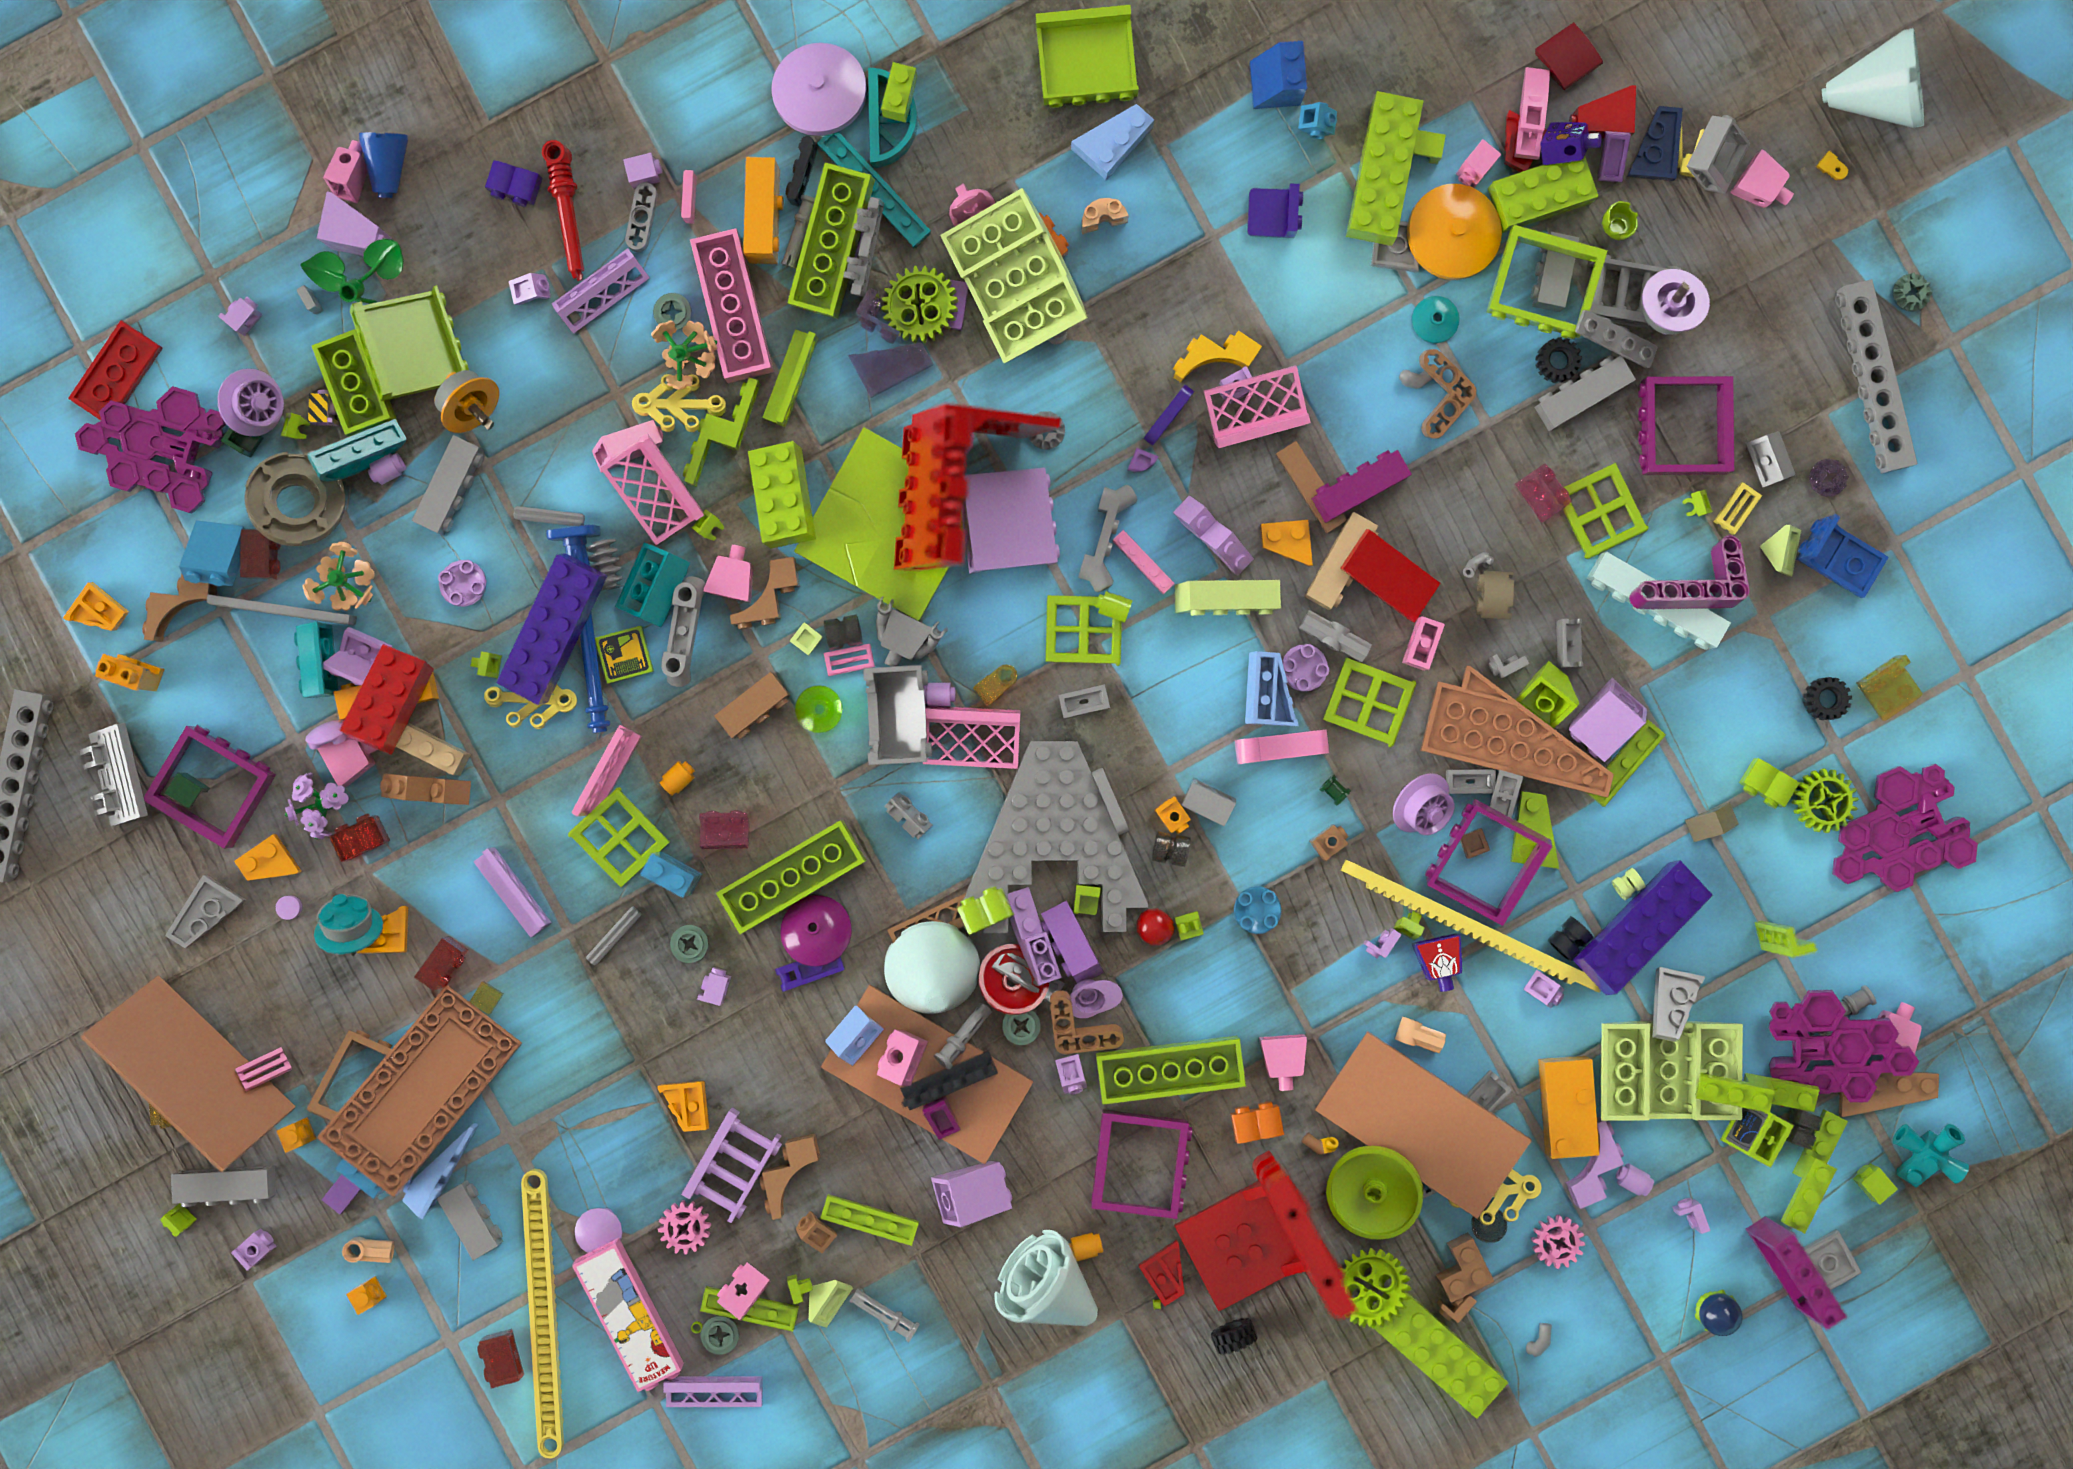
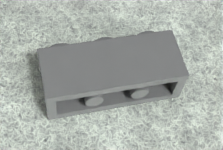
M1555 232L1550 233V235L1579 242L1580 238ZM1540 248V253H1543L1542 261L1538 262L1535 271L1538 281L1537 285H1533L1531 291V299H1534L1532 307L1561 312L1566 307L1576 257Z
M466 1180L439 1196L437 1200L472 1260H475L503 1242L501 1238L503 1235L500 1228L491 1221V1214L487 1206L481 1204L477 1196L479 1194L476 1187Z

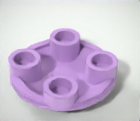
M470 560L452 562L438 576L442 596L454 606L466 607L473 605L481 599L486 589L487 581L484 572L477 564Z
M1310 644L1291 648L1282 661L1287 684L1299 691H1312L1318 688L1325 681L1329 673L1328 663L1324 654L1317 647Z
M344 720L329 721L313 729L305 739L310 749L320 748L329 742L333 744L344 742L347 737L339 731Z
M609 1208L590 1209L583 1213L576 1223V1241L580 1248L588 1253L617 1238L622 1240L621 1223Z

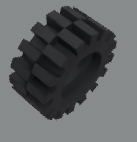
M1562 337L1553 338L1546 342L1537 352L1538 355L1535 359L1537 361V364H1535L1536 369H1540L1538 372L1540 376L1543 374L1545 376L1544 379L1546 381L1550 379L1552 383L1557 381L1561 383L1574 376L1581 367L1580 361L1582 360V356H1579L1581 350L1580 348L1576 349L1575 346L1577 344L1575 342L1570 343V339L1563 340ZM1559 351L1566 355L1567 365L1564 368L1557 369L1551 365L1550 356L1553 352Z
M1832 677L1819 678L1810 683L1811 686H1807L1805 689L1807 694H1803V698H1806V702H1803V704L1808 706L1806 711L1812 713V717L1819 718V720L1841 718V715L1848 712L1846 708L1851 707V703L1848 702L1852 700V695H1848V692L1851 690L1849 687H1845L1846 683L1844 681L1840 682L1839 678ZM1826 689L1831 690L1836 697L1835 704L1830 708L1822 706L1819 701L1821 692Z
M1241 1318L1238 1321L1237 1319L1233 1320V1322L1225 1323L1224 1326L1221 1325L1218 1327L1219 1329H1214L1211 1332L1216 1351L1222 1355L1226 1353L1231 1354L1233 1351L1238 1352L1239 1349H1245L1258 1339L1252 1321L1249 1318Z

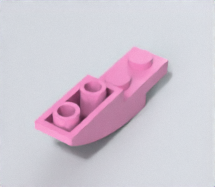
M1525 68L1514 157L1538 160L1540 157V143L1545 129L1550 70Z

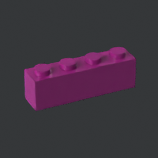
M1387 450L1376 457L1378 461L1373 464L1367 461L1356 468L1358 472L1350 476L1349 472L1338 477L1336 479L1338 483L1330 487L1327 483L1316 490L1317 494L1311 499L1324 522L1331 521L1411 476L1412 474L1400 452L1396 450L1390 453Z

